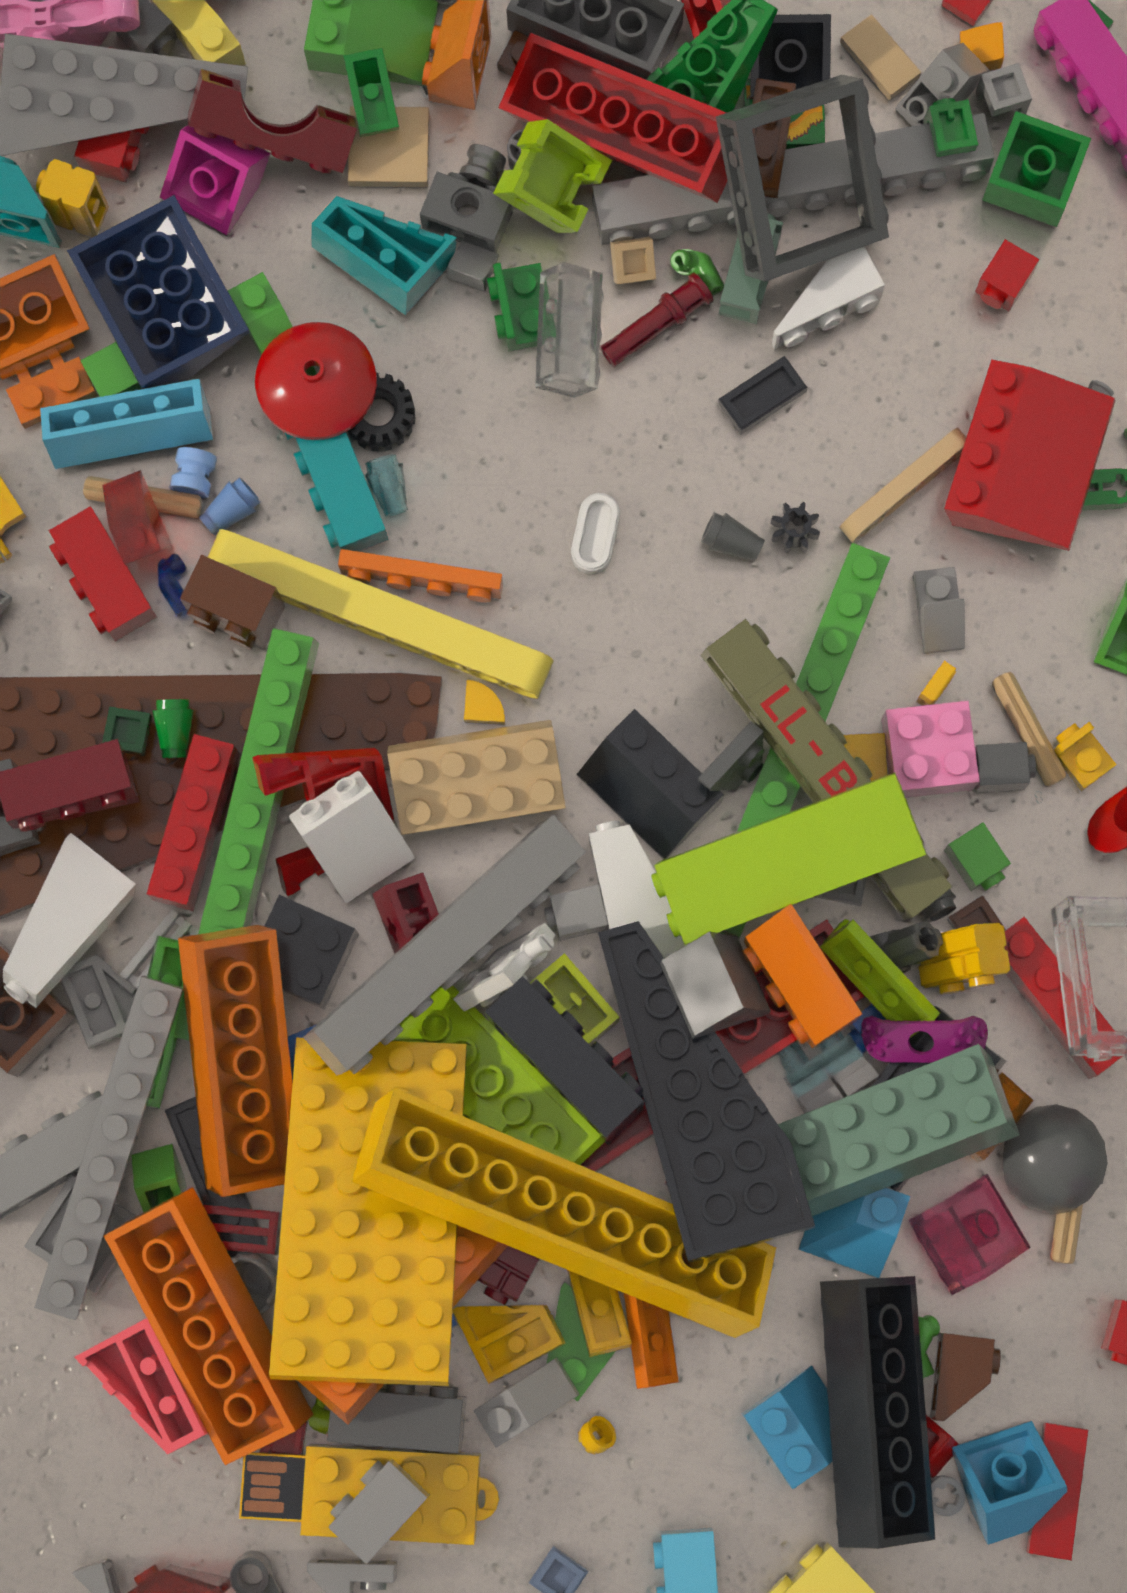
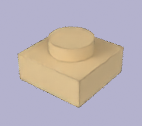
M646 237L610 242L613 277L616 284L656 279L652 238Z

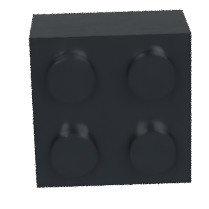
M279 895L265 927L276 929L282 990L325 1010L359 933L355 928Z

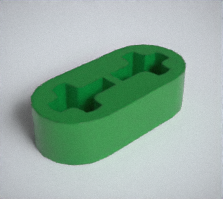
M1095 469L1089 489H1095V491L1087 492L1082 511L1127 507V490L1123 497H1118L1115 490L1103 491V488L1112 487L1116 480H1120L1121 485L1127 487V469Z

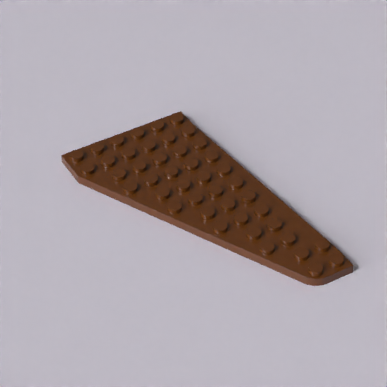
M409 673L312 674L293 753L376 748L382 755L385 771L390 769L387 755L388 746L436 738L442 676ZM261 674L0 677V761L12 759L18 766L101 744L109 706L146 712L153 716L152 711L156 710V700L189 699L190 709L194 710L187 755L194 734L234 744L240 753L217 836L223 834ZM152 717L145 756L126 753L140 802L86 813L83 816L70 820L58 819L44 822L43 830L38 831L40 844L0 856V919L33 907L63 842L70 833L121 873L157 859L187 758H162V750H160L154 717ZM302 783L284 789L279 812L306 802ZM0 801V817H5Z

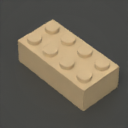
M551 720L388 746L387 755L401 835L566 808Z

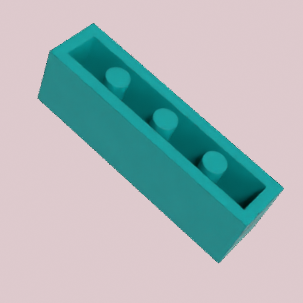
M345 432L339 436L324 440H306L295 437L300 451L293 453L301 475L304 476L310 473L315 487L308 489L316 512L325 510L329 524L324 525L323 529L331 549L339 546L340 550L345 549L359 552L389 540L347 433ZM285 433L287 440L294 438V436Z

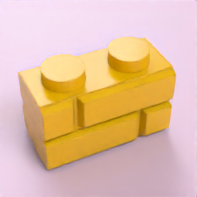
M57 159L50 161L47 170L43 169L37 178L36 192L40 194L43 206L47 208L54 224L69 230L75 228L77 233L89 237L98 235L109 206L95 173L80 167L73 169L71 164Z
M1000 923L974 924L942 932L943 944L939 948V955L921 962V965L918 967L921 986L924 988L939 987L940 995L965 991L964 983L968 982L970 988L994 985V976L1007 974L1010 971L1008 951L1004 950V946H1006L1004 926Z

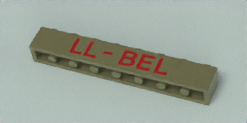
M745 618L702 652L700 656L749 720L764 731L766 742L813 803L871 782L872 773L862 759L859 757L853 758L844 747L847 743L844 735L834 724L827 725L818 713L821 707L815 697L807 690L803 692L793 680L795 677L793 669L782 657L777 659L767 647L770 643L768 637L757 624L751 626ZM927 853L922 857L870 876L904 921L914 918L952 888V885L947 880L950 875L945 866L936 857L930 858Z

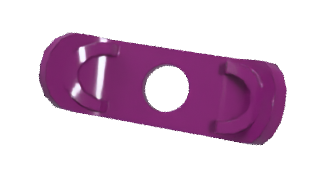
M869 1016L864 1018L861 1024V1037L866 1050L874 1059L884 1062L932 1063L977 1044H980L984 1049L988 1039L986 1022L976 1016L953 1021H890ZM918 1031L926 1032L933 1038L934 1046L926 1052L916 1051L911 1047L909 1037Z

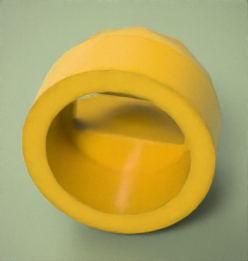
M594 1416L583 1424L578 1432V1440L586 1448V1452L595 1455L605 1452L615 1444L616 1432L613 1425L606 1418ZM595 1431L601 1437L599 1440L593 1434Z

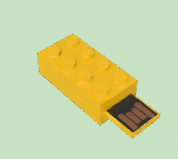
M311 1443L306 1446V1455L252 1452L243 1457L239 1519L301 1522L300 1535L337 1537L328 1528L336 1519L330 1513L331 1510L347 1493L355 1498L366 1485L360 1479L378 1460L385 1466L389 1460L393 1459L430 1495L389 1540L474 1545L476 1542L477 1521L485 1520L492 1516L497 1509L499 1495L495 1484L488 1478L480 1476L481 1453H449L416 1449ZM480 1490L485 1492L486 1499L483 1508L478 1504Z

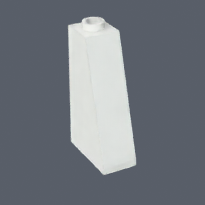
M610 821L596 825V832L589 833V842L608 921V929L639 921L664 958L686 946L682 936L675 938L671 931L666 914L672 912L667 897L660 898L656 892L651 874L656 872L630 824L620 826L619 821Z
M72 833L65 838L3 968V982L6 984L4 986L6 992L22 1004L27 1000L35 1008L135 897L136 884Z

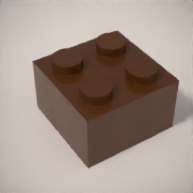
M204 555L200 556L180 597L181 602L188 611L187 615L194 619L192 623L194 626L211 634H215L217 629L231 635L229 640L232 643L247 650H252L253 646L265 650L270 640L272 629L276 627L285 608L275 586Z

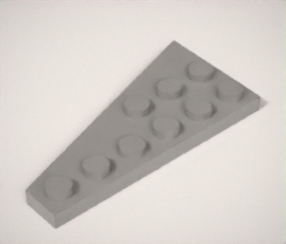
M5 34L0 86V156L188 119V111L201 69L239 80L242 96L245 101L248 67Z

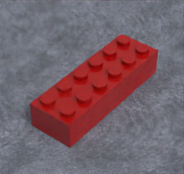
M530 33L500 102L499 109L525 123L548 119L604 156L718 204L728 180L716 116L727 112Z

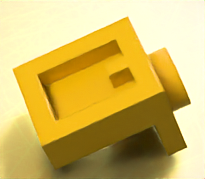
M1090 722L1081 728L1076 723L1072 724L1056 737L1060 744L1054 749L1064 770L1081 792L1117 765L1091 733L1094 730V726Z

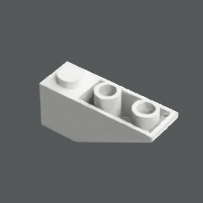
M865 247L841 254L825 262L774 330L772 339L774 349L784 344L787 348L798 345L808 337V333L820 327L823 331L829 330L840 324L844 320L843 316L856 310L859 314L865 313L879 304L885 284Z

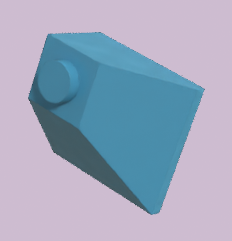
M884 1188L812 1216L815 1228L804 1231L798 1250L879 1278L897 1238L910 1196Z
M1032 1421L952 1447L970 1510L988 1545L1028 1532L1067 1492V1485Z

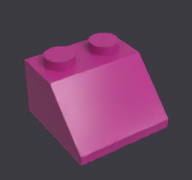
M187 125L180 130L160 198L165 200L175 195L183 211L227 235L231 232L258 190L271 153L259 147H256L255 150L243 149L236 146L232 142L233 139L217 135V138H207L197 134L194 131V127Z

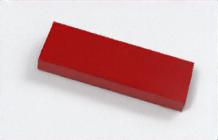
M1046 1422L1043 1424L1042 1441L1067 1485V1492L1029 1530L1026 1551L1029 1554L1072 1561L1089 1431L1087 1429Z

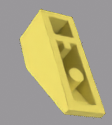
M149 0L172 21L178 39L193 59L239 66L246 64L240 43L205 0Z

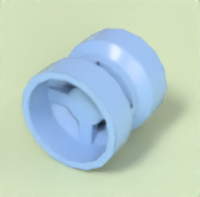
M178 448L175 462L178 465L177 470L179 472L171 476L170 490L199 495L202 499L208 498L211 483L207 478L215 470L217 457L210 452L197 448Z

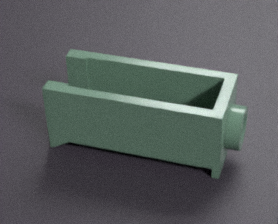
M768 214L776 255L783 222L776 220L773 215ZM738 237L721 295L718 315L757 324L759 310H761L768 281L765 282L745 275Z

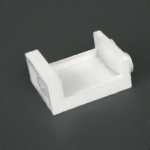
M360 771L340 779L333 787L315 799L303 803L298 810L289 816L345 903L356 898L415 859V856Z

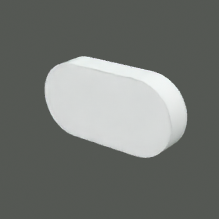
M592 494L580 506L571 547V558L575 567L586 574L602 572L611 561L620 519V509L615 499L607 494Z

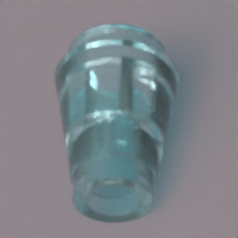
M396 454L366 462L367 473L364 475L385 517L408 511L403 463H398Z

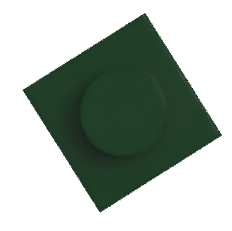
M109 706L102 743L118 739L125 753L145 756L153 716L146 712Z

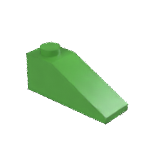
M263 272L227 290L250 331L248 334L260 355H262L275 337L293 327ZM314 366L306 370L307 375L314 376L317 374Z

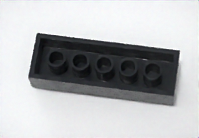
M915 1276L820 1281L839 1547L880 1549L935 1540Z

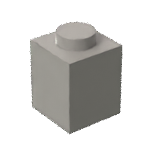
M599 884L551 895L552 907L544 908L548 927L553 932L558 931L560 941L608 930V921Z

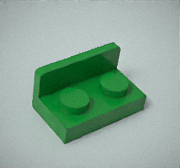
M501 262L493 264L494 277L487 278L491 302L499 301L501 310L500 315L494 316L498 340L506 338L508 352L555 343V334L541 263L503 270Z

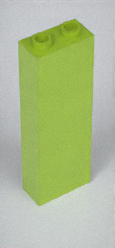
M894 772L659 861L654 865L657 872L651 874L658 896L660 898L666 896L672 912L666 915L674 937L682 936L683 942L686 945L709 931L721 932L785 908L790 904H796L926 855V849L898 776Z

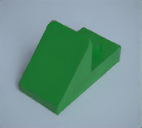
M383 48L344 55L360 137L399 130Z

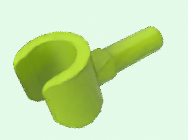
M316 1398V1402L311 1409L314 1415L308 1419L309 1425L313 1430L326 1435L329 1428L330 1410L325 1409L326 1405Z

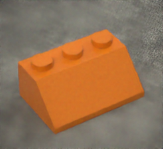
M56 254L0 278V369L90 329Z
M792 904L745 936L743 942L747 948L742 950L745 959L754 972L761 969L770 984L765 986V989L777 1008L784 1005L793 1018L788 1025L801 1045L808 1042L813 1049L853 1024L862 1015V1012Z

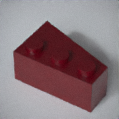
M118 739L0 771V799L6 822L12 829L19 828L21 832L41 828L45 825L44 822L58 819L70 820L83 816L86 813L140 802L128 757Z

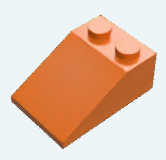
M458 0L444 11L441 26H434L431 37V49H435L433 61H426L422 76V85L427 86L429 101L475 110L492 40L489 0Z

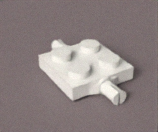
M543 923L496 949L484 964L454 984V987L459 991L454 998L455 1002L464 1012L478 1004L486 1007L497 999L502 991H507L522 976L527 980V976L524 974L526 970L539 964L547 956V951L552 950L551 948L554 947L553 938L555 934L546 923Z

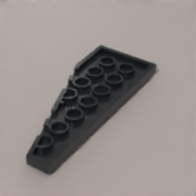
M637 921L598 932L639 1084L644 1090L642 1095L688 1262L698 1261L815 1228L790 1140L776 1123L764 1102L756 1094L715 1031L694 1039L692 1038L660 965L664 957L640 922Z

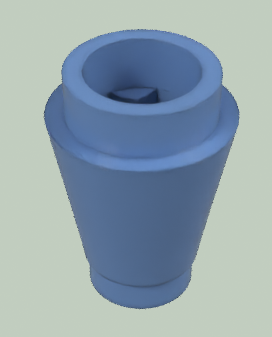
M239 477L235 482L229 481L205 510V513L199 518L212 534L217 535L219 529L225 530L256 512L254 507L261 501L248 484Z

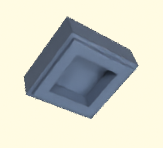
M553 1545L529 1580V1584L542 1593H575L589 1570Z

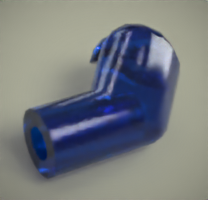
M173 553L167 559L163 557L157 565L158 587L177 615L186 608L180 600L184 589L176 577L184 573L187 567L180 556Z

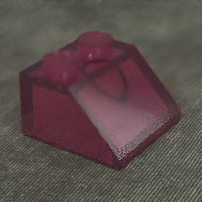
M988 1174L976 1179L908 1220L918 1241L923 1245L937 1269L939 1277L945 1283L951 1295L989 1277L1031 1248Z

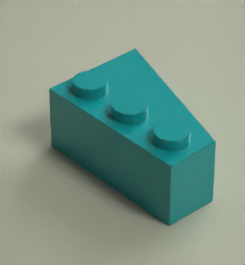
M336 196L312 222L311 247L406 315L447 269L455 253L457 237L446 233L444 236L420 229V224L408 221V224L385 217V212Z

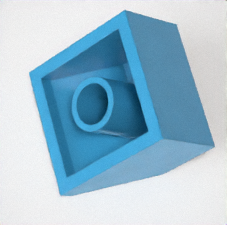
M812 1365L741 1413L792 1489L833 1462L827 1387Z

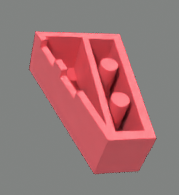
M147 1318L74 1357L83 1367L87 1366L103 1383L102 1387L111 1396L115 1395L132 1413L130 1416L167 1454L181 1449L208 1434Z

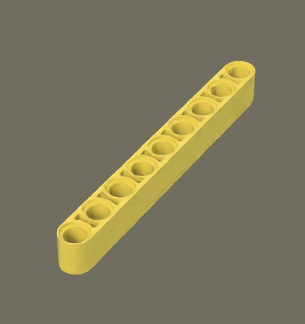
M219 529L208 555V558L275 586L284 603L529 698H539L554 662L551 657L540 651L228 530Z

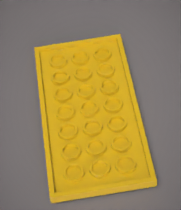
M296 1037L269 1377L270 1379L449 1386L457 1225L351 1181L375 1102L394 1087L463 1116L467 1045L391 1041L384 1046L379 1042L369 1051L373 1056L372 1060L355 1074L348 1070L336 1076L304 1038Z

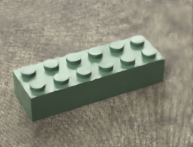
M980 1044L778 1124L791 1142L812 1216L1019 1136L992 1057Z

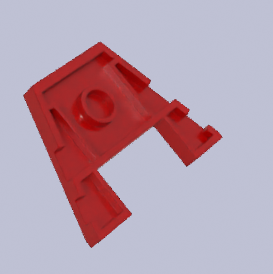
M376 748L264 754L252 757L258 785L265 796L302 783L306 802L315 799L333 787L340 779L360 771L393 823H395L382 755ZM309 847L275 858L281 887L287 896L299 891L301 888L298 884L314 873L319 877L325 872Z

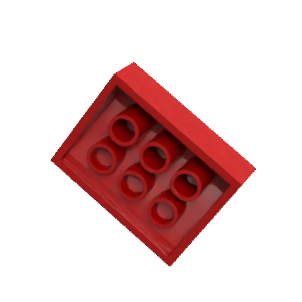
M991 359L944 507L951 524L956 527L1070 551L1116 402L1115 398L1029 366Z

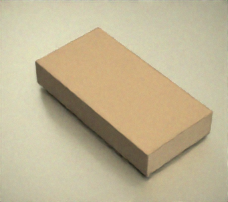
M872 14L840 39V44L889 101L921 76V71Z

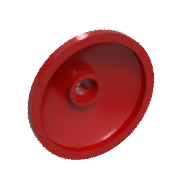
M325 322L300 324L279 334L262 353L255 374L257 398L267 418L283 432L306 440L329 439L352 429L369 411L377 388L375 364L365 344L349 330ZM311 366L320 368L318 374L314 376L307 375L306 370Z

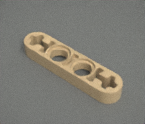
M959 428L952 430L854 511L839 528L852 543L859 541L961 456L967 437Z

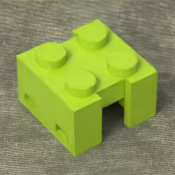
M548 119L527 122L517 143V146L521 148V154L513 170H504L493 194L556 233L578 232L588 212V208L583 205H574L572 201L580 185L602 183L612 160Z

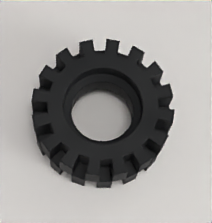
M378 372L376 373L377 388L374 399H384L392 404L394 407L392 419L385 425L374 426L363 418L357 425L348 430L353 441L356 439L360 447L365 449L366 446H370L371 451L379 452V447H385V451L392 450V444L397 443L398 446L403 444V437L405 435L410 436L412 424H415L416 419L415 407L409 389H405L404 383L400 379L394 381L393 376L390 374H385V378H380Z

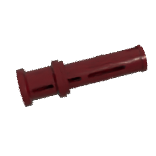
M692 272L688 275L687 282L670 294L667 292L662 294L657 306L630 324L614 338L599 347L600 351L608 363L615 368L665 329H668L673 324L678 326L687 322L686 317L704 303L706 305L713 303L714 299L703 280L695 272Z

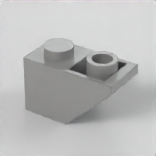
M964 43L942 49L895 109L912 126L924 124L923 119L929 106L945 98H954L956 101L966 100L977 87L981 74L987 73L990 70Z

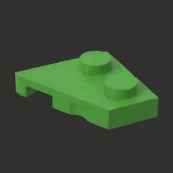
M565 1282L561 1286L555 1322L566 1344L549 1352L546 1364L555 1358L559 1359L579 1392V1395L574 1398L576 1401H579L616 1351L589 1357L572 1288Z

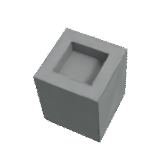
M1019 63L981 74L975 91L978 100L986 99L992 117L1012 110L1026 114L1032 100Z

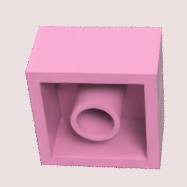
M969 701L888 709L885 711L881 722L883 733H885L888 775L896 772L906 798L972 791L975 789L980 781Z

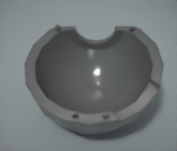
M1058 1104L1035 1107L1015 1119L1019 1136L1005 1141L1003 1152L1004 1179L1010 1193L1029 1208L1047 1214L1068 1213L1089 1201L1098 1187L1103 1184L1108 1164L1105 1141L1095 1124L1078 1110Z

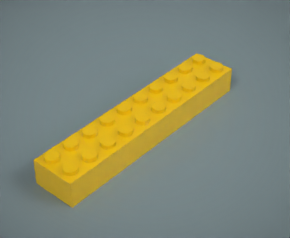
M395 1087L375 1102L351 1182L733 1338H737L760 1327L776 1247L763 1242L689 1263L673 1204Z

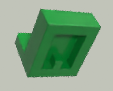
M945 98L929 106L923 122L930 125L936 157L976 151L979 144L969 99L956 101L954 98Z

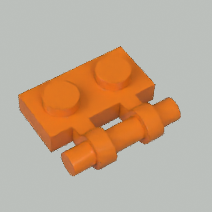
M71 338L0 369L2 381L14 375H17L20 381L19 384L6 389V392L24 429L41 422L40 408L92 399L98 396L80 361V357L78 356L64 362L61 356L62 353L75 348ZM50 360L53 366L52 369L31 377L29 368Z

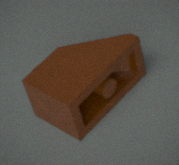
M939 1333L931 1419L945 1421L991 1383L992 1374L998 1375L1001 1351L998 1348H994L995 1339Z

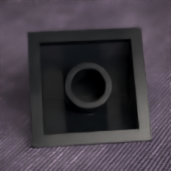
M831 14L775 16L749 74L750 97H754L757 78L796 84V90L830 79Z

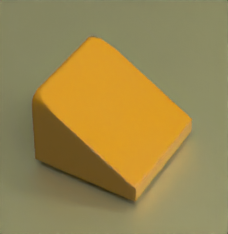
M1003 22L960 31V43H964L989 70H997L1002 67L1004 61Z

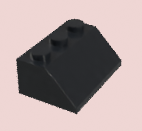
M636 709L602 741L577 773V776L627 825L630 824L632 830L663 860L667 859L722 803L724 797L720 790L710 791L700 783L698 777L702 773Z

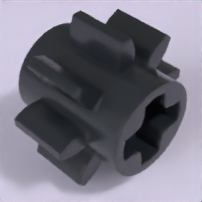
M802 502L799 508H790L787 503H784L782 508L783 517L772 516L770 524L779 528L778 531L774 532L771 540L772 542L781 540L786 545L785 553L787 554L791 551V548L800 547L805 553L808 550V538L812 540H818L820 531L811 528L818 521L819 514L810 515L805 510V502ZM789 522H793L795 526L803 525L801 534H798L795 529L788 531Z

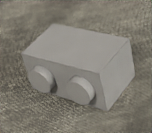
M393 1459L389 1460L385 1466L378 1460L360 1479L366 1485L355 1498L347 1493L330 1512L336 1519L328 1528L365 1564L377 1554L430 1495Z

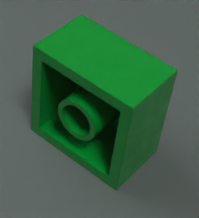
M1016 111L982 201L1057 227L1092 138Z

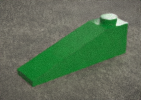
M731 0L707 22L706 29L690 43L686 41L677 50L678 54L662 69L658 67L648 76L647 80L724 112L733 111L778 9L764 0Z

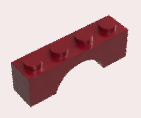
M204 69L200 71L188 111V126L194 127V131L201 136L217 138V135L230 138L233 139L232 142L236 146L243 149L255 150L256 147L271 151V155L277 159L286 162H293L294 158L308 162L312 169L327 174L332 173V170L343 173L357 131L355 116L320 105H316L307 116L294 123L273 124L266 122L252 113L246 105L239 80Z

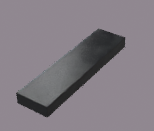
M196 1096L165 1109L203 1205L252 1209L246 1193L222 1197L205 1186ZM208 1214L212 1223L260 1227L256 1218ZM217 1232L221 1241L267 1245L264 1236ZM227 1250L230 1258L237 1254L252 1253Z

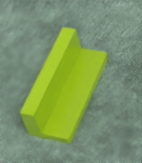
M848 919L841 921L820 946L827 956L887 1020L935 1021L940 1014L854 919L851 921Z

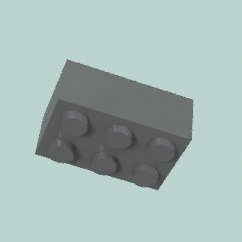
M387 1384V1388L380 1389L349 1425L330 1410L327 1441L459 1453L463 1443L467 1396H458V1387L432 1386L430 1387V1393L415 1392V1385Z

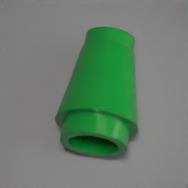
M189 699L156 700V710L152 712L160 750H162V758H187L194 710L190 709Z

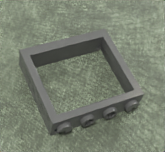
M839 75L716 116L746 276L766 282L889 238L887 227L889 214L883 203L881 191L882 173L877 165L874 148L876 135L870 124L868 111L869 93L864 85L863 78ZM839 100L860 226L775 256L752 129Z

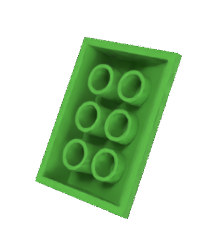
M313 0L304 45L308 70L347 75L344 55L383 48L390 82L424 86L422 85L423 70L426 61H429L431 37L439 3L436 0Z

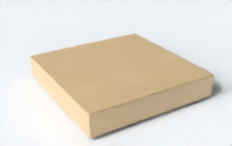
M350 106V115L355 116L357 131L348 157L349 186L428 187L429 107H395L399 130L360 137L354 106Z

